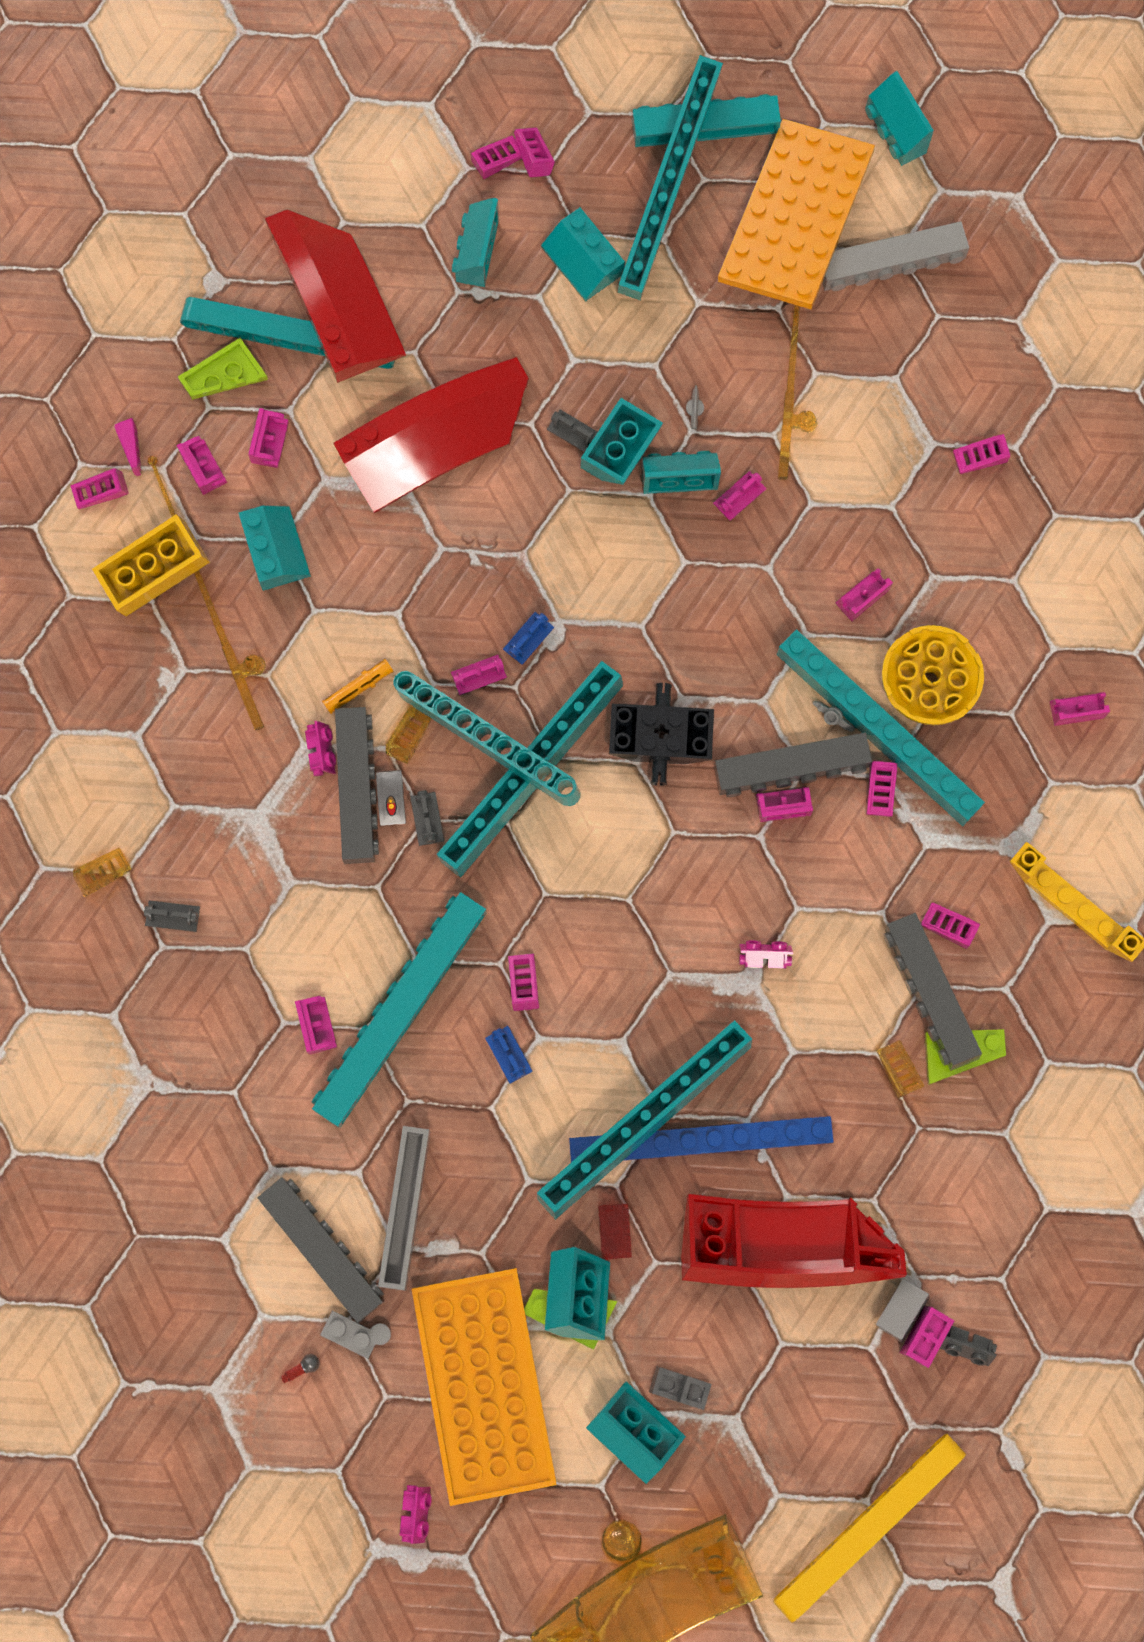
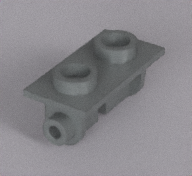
M561 409L559 412H554L551 417L552 422L547 428L549 432L583 452L586 451L598 433Z
M424 790L417 792V795L410 796L419 846L444 842L436 792L428 793Z
M149 900L148 906H145L144 916L146 917L145 926L197 932L200 906Z
M951 1326L940 1349L945 1350L951 1356L967 1358L979 1366H989L997 1355L995 1354L997 1344H994L993 1340L974 1334L972 1342L967 1341L968 1331Z

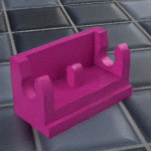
M259 408L248 453L251 463L278 468L289 424L288 419H284V414Z
M200 436L176 445L202 495L227 483L204 439L201 440Z
M877 568L835 603L851 622L890 590L893 582L889 578L884 580L880 575V569Z
M1101 692L1051 700L1050 707L1054 726L1104 719L1110 713L1109 705L1104 704L1106 693Z
M809 787L756 794L760 822L811 816L813 812Z
M315 996L295 1001L307 1053L311 1055L337 1048L325 997Z
M924 1306L899 1353L929 1368L954 1320L933 1307Z

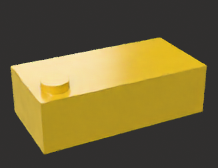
M176 514L95 566L92 570L116 611L124 616H128L209 564L210 561L187 523Z

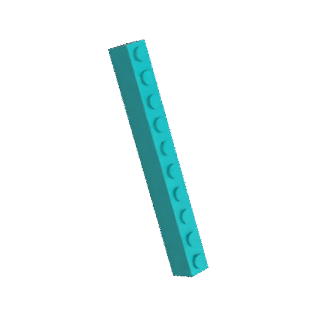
M701 55L698 58L621 276L617 293L641 301L719 80L723 65L721 62Z
M797 629L779 646L777 656L832 707L839 708L843 717L861 733L866 732L867 739L893 763H897V767L962 827L984 805L985 802Z
M601 661L527 748L556 766L624 686L622 676ZM532 761L524 762L521 767H528ZM508 770L437 853L441 863L461 878L536 790V787ZM544 775L541 781H543L547 777V775Z
M460 892L457 897L453 895L445 906V909L448 911L443 918L438 917L430 929L433 933L428 940L424 938L416 949L418 954L413 961L409 959L401 971L404 975L398 983L394 981L386 993L389 997L384 1004L379 1003L371 1015L374 1019L369 1026L365 1024L357 1034L359 1041L354 1048L349 1046L342 1056L343 1064L339 1070L334 1068L327 1078L329 1084L324 1092L319 1090L313 1098L312 1103L314 1106L312 1110L338 1128L342 1127L487 914L486 908Z
M734 1020L537 1192V1199L540 1204L556 1220L750 1050L752 1038Z

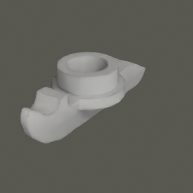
M697 385L693 389L692 400L686 405V412L691 416V429H697L698 416L704 411V404L699 400Z
M819 701L812 702L819 712L824 713V720L827 724L839 725L845 730L854 731L855 727L843 718L839 708H829Z

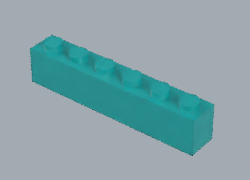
M763 94L753 98L736 97L733 100H711L697 141L777 134L781 124L778 96ZM664 104L660 107L641 106L633 109L632 125L635 147L668 144L682 104Z

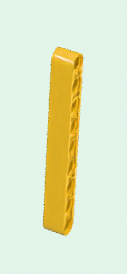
M948 1433L940 1437L773 1599V1603L791 1623L796 1621L966 1456V1453Z

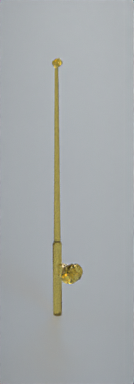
M794 305L787 390L784 399L778 479L780 480L788 479L792 429H800L808 433L813 431L818 424L816 416L811 411L806 412L805 410L799 414H793L800 306Z
M151 455L147 462L153 468L171 517L176 515L156 468L158 459ZM198 570L194 575L220 639L223 653L255 731L264 728V725L245 678L250 675L257 676L263 673L266 667L265 660L261 656L251 654L244 659L243 663H238Z

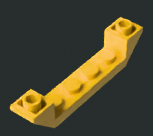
M1026 842L1010 860V863L1022 880L1104 949L1133 962L1144 949V937L1129 925L1125 928L1121 927L1044 863L1046 857Z

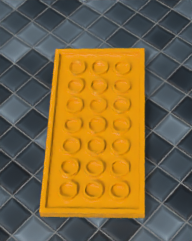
M783 119L719 272L718 282L812 310L873 156L875 145Z
M517 1268L412 1288L450 1506L557 1485Z

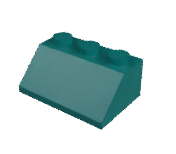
M896 71L868 96L865 111L869 119L874 120L879 136L887 141L892 157L895 160L897 159L901 166L927 153L934 130L900 74Z
M490 198L470 204L468 213L463 214L461 227L465 229L463 236L459 235L457 241V250H460L458 258L454 257L452 272L455 273L456 282L485 287L499 223L497 198Z
M581 207L562 219L541 245V248L585 302L620 278L625 268V261Z
M620 398L582 455L580 468L601 481L624 485L659 432L663 422Z
M699 451L696 454L686 455L684 452H676L671 454V456H661V454L653 453L642 457L643 494L718 490L721 467L717 453Z
M262 505L238 513L263 591L311 577L289 506Z
M577 1247L551 1252L545 1318L546 1331L566 1338L605 1340L610 1274L609 1261Z
M627 1381L586 1427L590 1433L645 1484L664 1467L686 1437Z

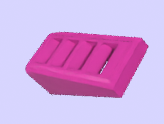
M537 127L515 129L516 141L529 177L549 176L555 161Z
M513 135L471 153V161L483 180L522 159L517 141ZM511 145L516 153L511 154L507 146ZM502 149L507 157L503 158L499 151ZM495 154L498 160L494 161L491 155ZM485 158H487L489 161V164L487 165L484 162Z
M130 418L114 424V428L131 469L137 477L141 475L138 434L134 420Z
M1004 434L953 450L960 474L1007 463L1010 458ZM994 446H997L999 455L996 454ZM984 449H988L990 458H986ZM974 451L978 452L980 458L978 462L976 461ZM963 454H968L971 464L966 465Z
M116 468L70 485L77 509L79 510L129 494L122 471ZM104 482L107 488L106 492H104L102 483ZM94 485L97 491L96 496H94L92 486ZM84 488L86 489L88 499L86 500L84 499L82 489Z
M872 761L869 769L866 815L892 817L897 763ZM876 771L890 772V773H889V776H887V775H877V774H876ZM875 781L889 782V786L875 785ZM874 792L888 793V797L874 796ZM873 802L887 803V807L873 806Z
M933 902L930 904L921 922L922 927L965 949L970 946L980 926L979 923ZM938 912L940 916L936 924L933 925L931 921L935 913ZM946 916L950 919L945 929H942L940 926ZM954 922H958L959 925L955 933H951L950 930ZM965 926L969 929L963 938L960 937V934Z
M534 953L508 956L513 1010L538 1009L539 998ZM530 964V968L515 969L517 965ZM531 975V978L516 979V976ZM532 986L531 989L517 990V987Z

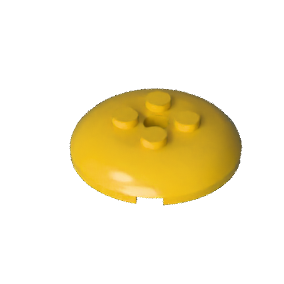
M935 625L914 628L896 639L889 648L882 666L883 688L894 708L906 718L925 725L951 723L968 713L980 697L984 684V669L981 658L970 645L969 640L952 629ZM929 672L934 673L938 681L931 683L925 674Z

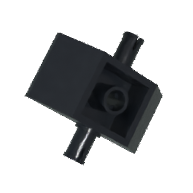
M656 683L655 705L653 706L612 703L609 755L633 762L652 763L650 784L657 786L658 775H660V786L667 785V764H691L712 760L714 709L670 706L672 684L665 683V690L662 693L663 683ZM658 731L665 733L663 739L659 738Z

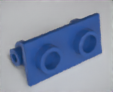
M534 612L503 650L523 665L554 629V626L548 622L549 619L541 613L539 615Z
M509 1026L502 1029L499 1028L485 1038L509 1084L533 1072Z

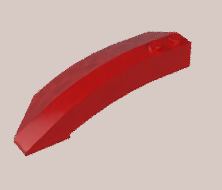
M284 210L265 218L281 259L302 301L337 383L406 356L375 282L350 233L290 210Z
M517 357L488 366L446 382L394 407L335 441L333 444L369 506L376 513L435 478L505 445H510L511 434L515 421L517 422L522 405L521 400L524 390L527 388L529 378Z
M696 1194L687 1195L681 1253L682 1280L759 1288H809L844 1286L903 1278L907 1275L905 1250L898 1243L894 1245L883 1234L885 1231L870 1216L866 1217L856 1207L858 1204L851 1197L844 1200L776 1202L739 1200Z

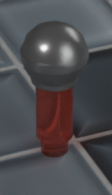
M314 1354L305 1355L300 1364L286 1371L281 1376L284 1383L291 1382L304 1373L317 1371L320 1366L318 1357Z

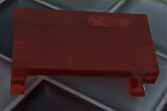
M628 1203L599 1206L602 1259L632 1258Z

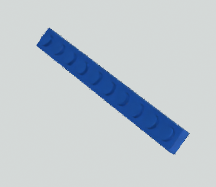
M831 1116L660 1130L650 1136L623 1161L834 1143ZM602 1135L569 1138L571 1162Z

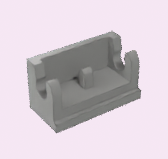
M903 1278L876 1325L903 1343L930 1298L929 1294Z

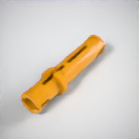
M384 658L368 671L363 670L361 672L362 675L343 686L325 700L323 699L322 703L329 713L332 714L335 709H339L371 687L373 689L376 687L375 684L394 671Z

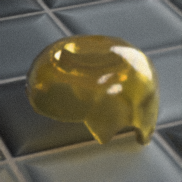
M617 1520L610 1523L604 1529L601 1549L610 1562L618 1565L629 1564L639 1555L642 1547V1537L634 1523L626 1520Z

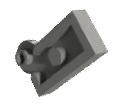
M332 1311L320 1335L369 1359L375 1344L384 1345L390 1340L391 1331L388 1326L382 1323L376 1324L369 1329Z

